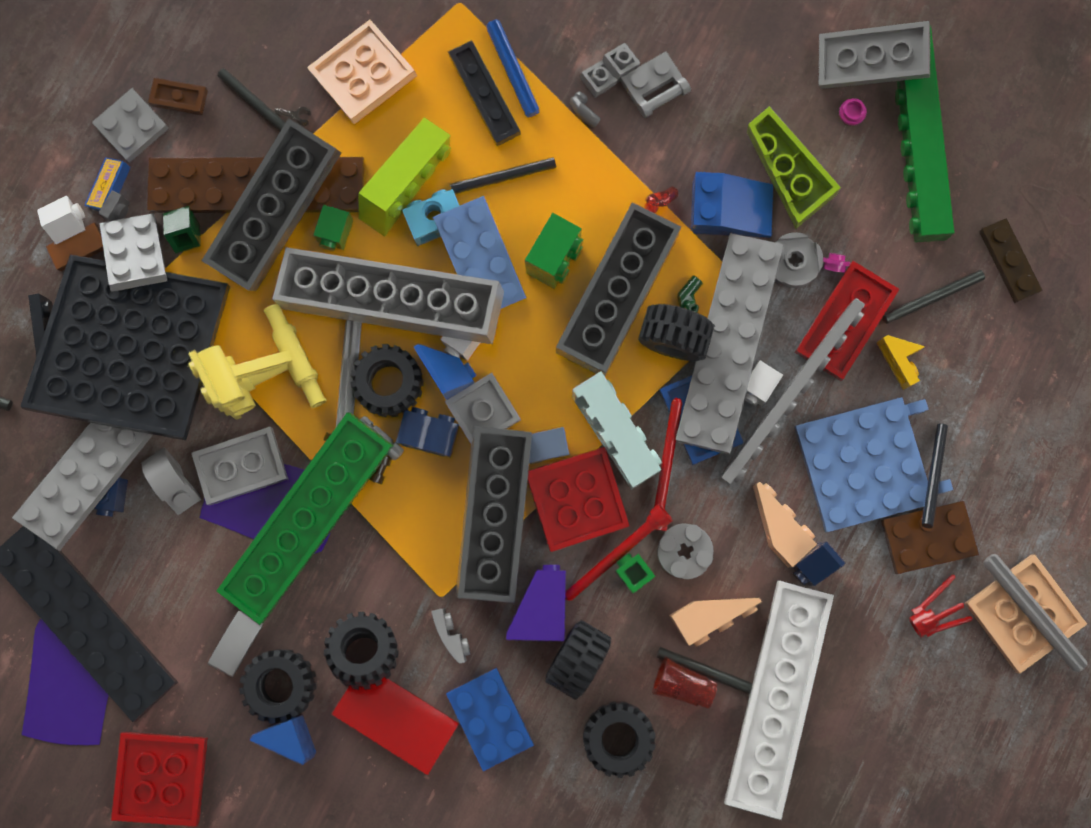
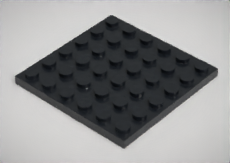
M70 255L20 407L27 411L186 441L203 384L200 378L194 376L189 367V362L192 361L189 353L192 351L199 353L214 345L230 289L228 283L166 272L167 281L111 292L105 261Z

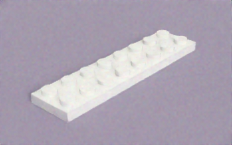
M777 581L724 800L726 805L777 819L782 818L834 595Z

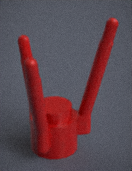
M950 575L919 606L911 610L914 615L909 617V621L920 637L925 635L929 637L937 632L973 620L972 616L938 625L940 620L965 607L963 603L937 615L931 609L925 611L955 580V575Z

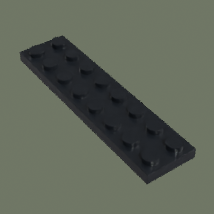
M24 526L0 546V573L132 722L137 721L178 683L61 550H57Z

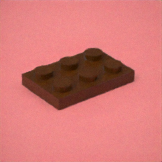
M964 501L936 507L933 528L921 526L924 510L881 520L895 574L979 555Z

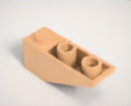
M758 482L753 486L769 548L788 568L793 567L817 545L813 540L815 535L807 526H800L794 520L796 517L795 513L786 504L782 506L775 499L777 494L767 483L762 485L761 482Z
M760 598L692 601L669 616L687 645L694 644L697 647L710 639L708 634L718 629L719 632H722L734 625L732 619L739 615L745 618L757 611L756 605L762 601Z

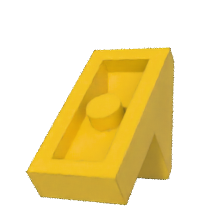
M889 335L877 342L878 347L903 390L920 381L917 367L912 361L909 362L907 357L917 353L924 346Z

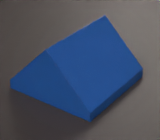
M303 714L252 735L250 741L302 765L314 758L316 754Z

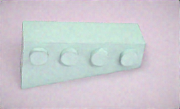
M601 371L572 389V398L632 490L661 471L659 465L662 462L654 449L651 451L648 449L644 442L647 439L639 426H634L630 419L632 417L631 413L624 403H620L616 396L615 388L609 380H606Z

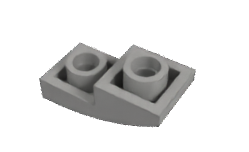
M623 43L606 53L602 61L581 72L579 78L596 98L620 82L621 77L635 70L640 65V62L629 47Z
M445 608L431 611L437 631L447 650L458 663L466 662V656L470 655L468 639H462L461 633L450 636L449 630L454 629L451 613H446Z
M238 611L213 652L208 665L233 677L262 629L263 624L259 625L249 616Z

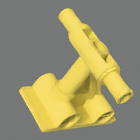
M278 304L265 308L264 313L273 329L272 338L280 353L237 365L232 356L225 357L219 345L209 347L199 353L196 351L189 353L192 359L189 362V367L194 376L200 378L205 387L201 388V391L207 403H212L214 408L218 407L221 412L224 411L227 416L230 415L236 420L242 418V414L256 406L250 394V391L256 389V385L287 370L295 385L302 388L311 408L318 407L327 401L317 383L318 373L312 368L296 336L297 330L295 326L288 324Z

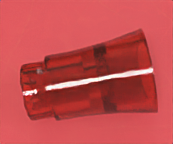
M665 657L655 677L652 694L680 700L696 707L700 705L709 709L715 699L718 688L717 682L708 680V677L687 669L670 658Z

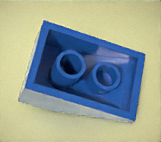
M695 173L692 185L691 231L694 234L730 235L732 233L748 237L771 238L773 184L724 173Z

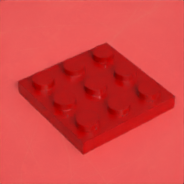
M605 447L528 470L527 481L550 552L630 526Z
M135 732L120 733L111 820L198 826L208 738Z

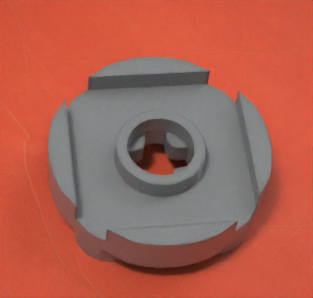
M788 233L775 242L784 244L775 279L777 284L790 288H799L808 285L817 277L823 266V253L820 246L809 239V236L803 233ZM792 254H796L797 258L802 259L798 267H794L793 264L788 262Z
M686 523L677 524L665 531L660 539L657 549L658 560L662 568L674 577L681 579L696 578L703 574L712 563L713 544L708 534L699 526ZM683 543L687 547L691 546L693 549L690 553V558L687 560L684 556L679 557L678 551L681 550L680 545Z

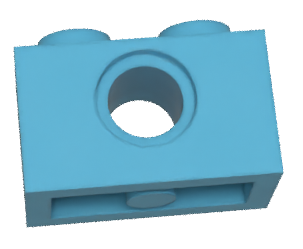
M453 189L437 191L432 195V198L424 201L415 200L409 203L407 208L402 209L417 246L441 237L435 221L427 219V215L431 211L444 213L460 206Z

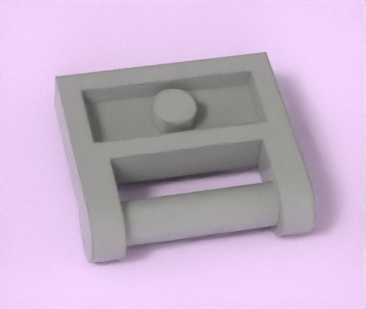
M667 52L660 54L621 77L622 85L644 118L653 114V110L680 94L684 96L691 92L689 83L682 77ZM673 81L675 86L651 100H644L645 96Z

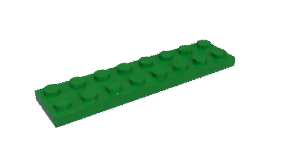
M347 412L216 591L259 625L263 624L394 445L353 414Z

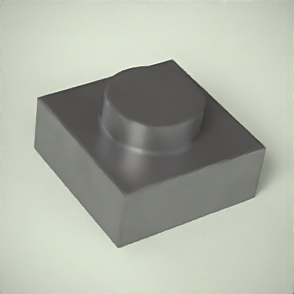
M112 190L100 209L99 214L107 221L124 219L128 213L130 202Z

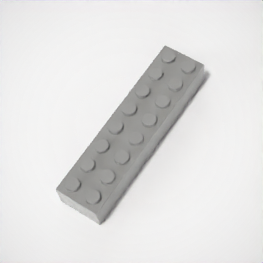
M286 247L272 300L284 310L493 345L504 290L500 282Z

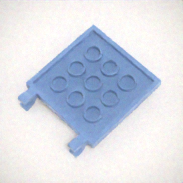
M901 397L794 427L825 533L924 507L928 480L908 416L929 410L926 399L904 405L903 398ZM948 479L940 482L938 494L953 490L951 480Z

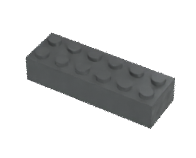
M288 118L202 261L248 291H257L342 152Z
M633 202L631 203L556 346V354L596 374L602 371L603 375L606 376L679 236L681 226Z
M473 426L456 587L458 598L515 603L532 432Z

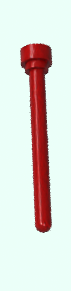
M674 398L671 402L654 507L660 504L664 509L682 410V400L680 398ZM668 526L665 528L661 527L659 530L667 531Z
M657 504L650 510V515L647 517L648 521L565 592V599L567 601L575 599L654 529L659 530L661 527H667L673 521L667 511L660 504Z

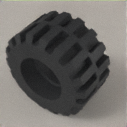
M656 304L648 306L638 340L645 347L659 354L680 360L699 361L706 358L715 325L708 318L697 312L673 305Z
M382 344V348L373 346L371 347V352L367 353L364 351L361 354L363 358L360 361L356 359L354 363L356 368L351 370L350 376L353 378V381L350 383L351 388L355 392L353 394L360 404L371 413L378 414L381 417H387V415L397 417L398 413L402 412L404 414L405 410L409 411L408 408L410 406L414 407L417 404L416 399L418 397L421 398V386H424L423 374L410 353L406 350L403 351L399 346L394 345V347H390L389 344ZM385 367L398 368L403 375V382L399 390L389 396L376 394L372 387L375 374Z
M358 612L357 617H354L352 613L347 614L348 619L344 622L341 618L337 620V627L333 628L331 626L328 631L330 637H325L324 644L326 649H324V656L327 660L326 662L335 678L339 679L345 686L349 684L352 689L359 690V686H363L365 690L371 689L370 685L376 683V686L382 684L381 679L384 677L388 679L391 676L390 670L395 669L397 665L398 649L391 627L387 626L386 621L383 618L379 620L376 614L370 613L369 616H366L365 612ZM369 638L377 642V652L370 661L363 664H354L347 661L345 657L346 651L355 640Z
M583 620L577 622L555 656L546 674V683L574 700L580 698L602 665L611 646V637Z
M288 649L272 650L256 656L252 659V663L245 667L244 671H246V674L240 678L243 688H239L240 695L244 694L245 700L242 703L244 707L247 705L250 707L248 712L252 716L258 715V720L262 722L266 720L269 723L285 722L300 715L309 707V702L313 701L315 697L313 691L317 689V683H314L313 679L316 677L315 671L310 669L311 663L302 659L303 655L300 653L295 654L293 650ZM273 669L284 670L292 680V694L285 702H276L266 693L265 679Z
M614 701L609 702L608 705L598 707V710L589 716L590 718L584 727L583 743L587 758L598 771L601 770L609 777L611 775L617 778H623L624 775L631 777L635 775L636 771H642L645 768V764L651 761L652 752L655 751L656 746L655 732L648 717L638 707L632 706L627 702L621 701V703H616ZM616 722L628 724L636 735V743L633 749L627 754L620 756L608 753L602 744L604 730Z

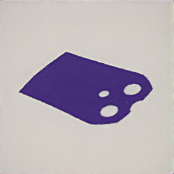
M284 464L288 480L211 506L206 504L204 497L200 518L255 539L305 469ZM329 533L315 554L323 550L331 533Z
M40 619L34 633L30 681L22 735L56 744L100 745L108 694L70 653L44 621Z

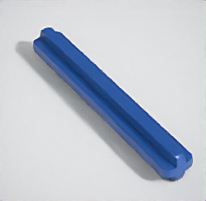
M496 19L487 23V31L527 117L537 115L539 107L500 21Z

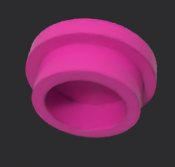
M848 99L843 102L839 109L841 120L851 126L860 124L867 113L864 103L859 99Z
M829 253V257H823V262H825L823 269L845 273L846 266H849L850 262L845 261V255Z

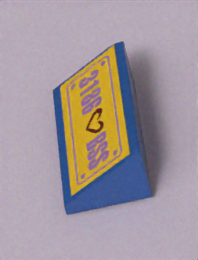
M105 157L84 206L100 211L112 190L120 193L131 167L121 160Z

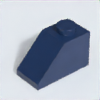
M827 541L816 543L817 545L793 566L795 569L793 575L802 585L816 586L846 564Z

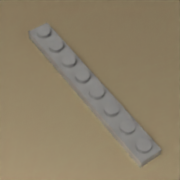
M857 298L851 301L722 473L721 479L728 484H731L733 480L737 483L747 471L744 465L750 458L755 460L764 448L760 445L766 436L769 438L773 437L781 426L777 421L783 414L788 416L797 405L794 399L798 393H806L814 382L811 376L816 370L821 372L831 358L827 355L832 348L838 349L846 340L847 335L844 332L850 325L855 327L864 315L861 312L865 306L864 303Z

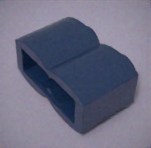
M412 407L411 411L405 410L396 443L451 458L459 430V424L454 423L455 418L439 414L438 418L427 416L428 411Z

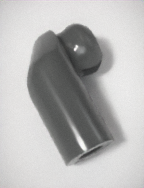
M576 92L574 97L570 98L569 104L576 115L593 129L601 118L585 105L588 101L587 96L582 92Z

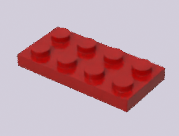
M852 261L794 353L808 360L851 301L857 298L865 304L861 310L864 315L855 327L850 325L844 332L847 335L846 340L838 349L832 348L827 355L831 359L823 369V371L842 381L900 289L855 261Z

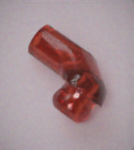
M669 187L664 191L649 194L645 199L644 208L653 213L658 212L659 207L667 206L677 199L679 195L678 190L675 187Z

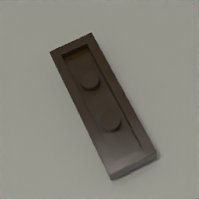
M1007 218L984 227L979 231L1014 303L1043 291Z

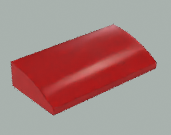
M382 678V684L376 686V683L371 684V689L366 690L363 686H359V690L352 689L350 685L332 712V715L428 775L459 725V722L389 678Z

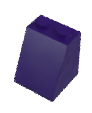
M543 565V570L536 571L509 627L506 640L564 641L566 571H560V565Z

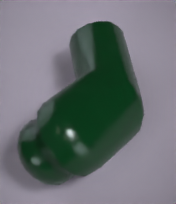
M693 275L677 295L679 307L694 312L699 310L694 294L703 285L702 281Z

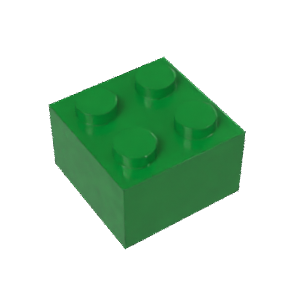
M552 212L525 258L526 274L555 289L558 282L563 284L570 271L568 269L570 261L572 259L576 261L583 249V246H581L584 241L581 238L582 228Z

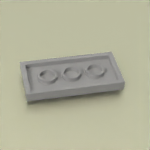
M929 21L819 34V87L821 89L930 78Z

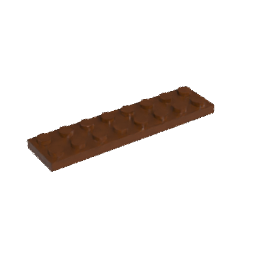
M265 157L149 158L147 210L150 213H166L189 206L193 213H231ZM339 157L305 212H321L323 205L347 212H359L358 193L364 187V158Z

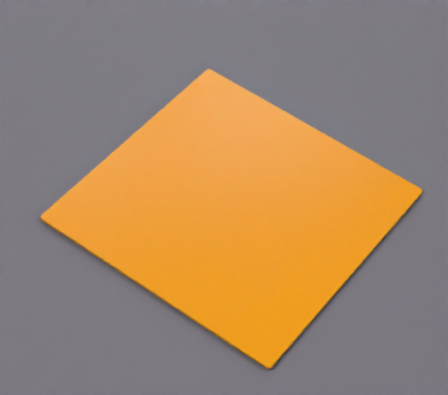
M457 3L401 54L415 70L417 76L357 123L353 124L340 109L314 135L342 152L339 157H363L365 160V186L424 117L450 134L449 147H451V151L444 161L439 162L431 177L425 181L411 202L432 198V195L440 190L445 189L449 191L451 190L450 184L554 157L556 168L455 194L459 205L482 196L485 197L526 296L525 299L500 309L493 345L480 343L468 361L461 356L459 358L463 364L469 362L477 375L472 378L474 383L490 373L494 375L521 418V421L508 428L509 430L532 432V434L564 427L569 455L529 464L528 470H532L602 446V443L572 398V389L593 377L596 373L556 354V346L631 203L633 202L681 226L679 236L605 376L606 380H609L615 388L616 396L620 403L626 405L631 416L689 362L659 354L639 342L638 338L648 306L667 304L679 307L678 292L694 275L703 283L694 294L696 305H699L697 313L708 318L722 261L517 58L539 107L537 115L527 117L491 40L487 27L464 4ZM471 40L521 132V135L499 146H496L448 54L449 51ZM431 211L427 215V219L434 220L433 217L441 213ZM305 212L257 291H248L202 261L230 213H226L200 236L201 246L184 251L165 268V271L228 283L230 289L213 346H221L225 357L232 356L237 365L280 353L272 338L273 329L264 313V309L277 304L272 299L286 247L457 275L442 238L439 237L417 246L404 213L400 215L384 237L359 219V212H349L353 218V223L344 250L335 248V251L320 247V243L313 236L321 212ZM552 212L582 228L581 238L584 239L581 245L583 249L578 259L570 261L568 267L570 271L563 284L558 282L555 289L526 274L525 258ZM281 308L288 324H292L297 330L296 336L312 368L318 373L317 383L327 401L318 407L311 408L302 388L295 385L288 370L256 385V389L250 391V394L312 461L326 442L324 440L326 432L332 433L336 428L346 320ZM362 323L358 360L360 361L363 358L361 354L364 351L367 353L371 352V347L373 346L382 348V344H389L390 347L396 345L403 351L406 350L417 362L423 374L422 379L424 380V386H421V398L418 397L416 399L417 404L414 407L428 411L427 416L438 418L439 414L455 418L445 403V397L414 349L415 345L420 344L446 353L444 351L446 346L441 341L443 336ZM385 367L379 370L372 382L374 392L380 396H389L397 392L403 382L402 372L395 367ZM355 397L353 415L359 420L364 416L374 423L373 426H378L395 443L403 413H398L397 417H391L390 415L381 417L367 410ZM460 425L451 458L399 445L404 451L397 460L392 459L390 466H386L383 474L385 476L383 484L368 480L351 503L439 597L445 596L457 585L471 451V443ZM528 481L523 520L536 509Z

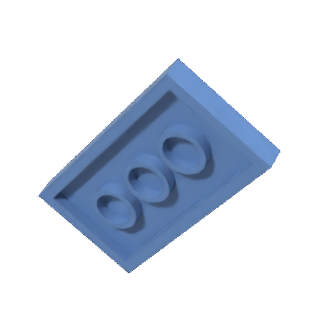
M484 196L433 217L457 275L499 281L504 290L501 308L526 298Z

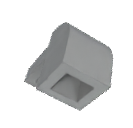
M165 447L141 462L143 473L151 488L162 502L165 500L177 515L201 500L200 494L183 476L180 464Z

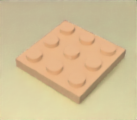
M368 20L307 67L353 124L357 123L417 76L415 70L371 20Z
M1035 554L1028 556L1011 569V572L1067 638L1087 625ZM997 580L965 602V605L1016 673H1022L1054 649Z

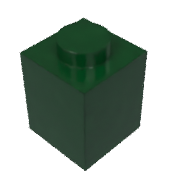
M189 206L163 213L164 236L175 254L201 246L200 224Z

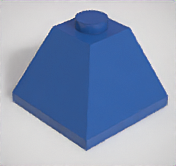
M420 344L414 346V349L446 400L474 384L472 378L477 375L469 362L463 364L459 357Z

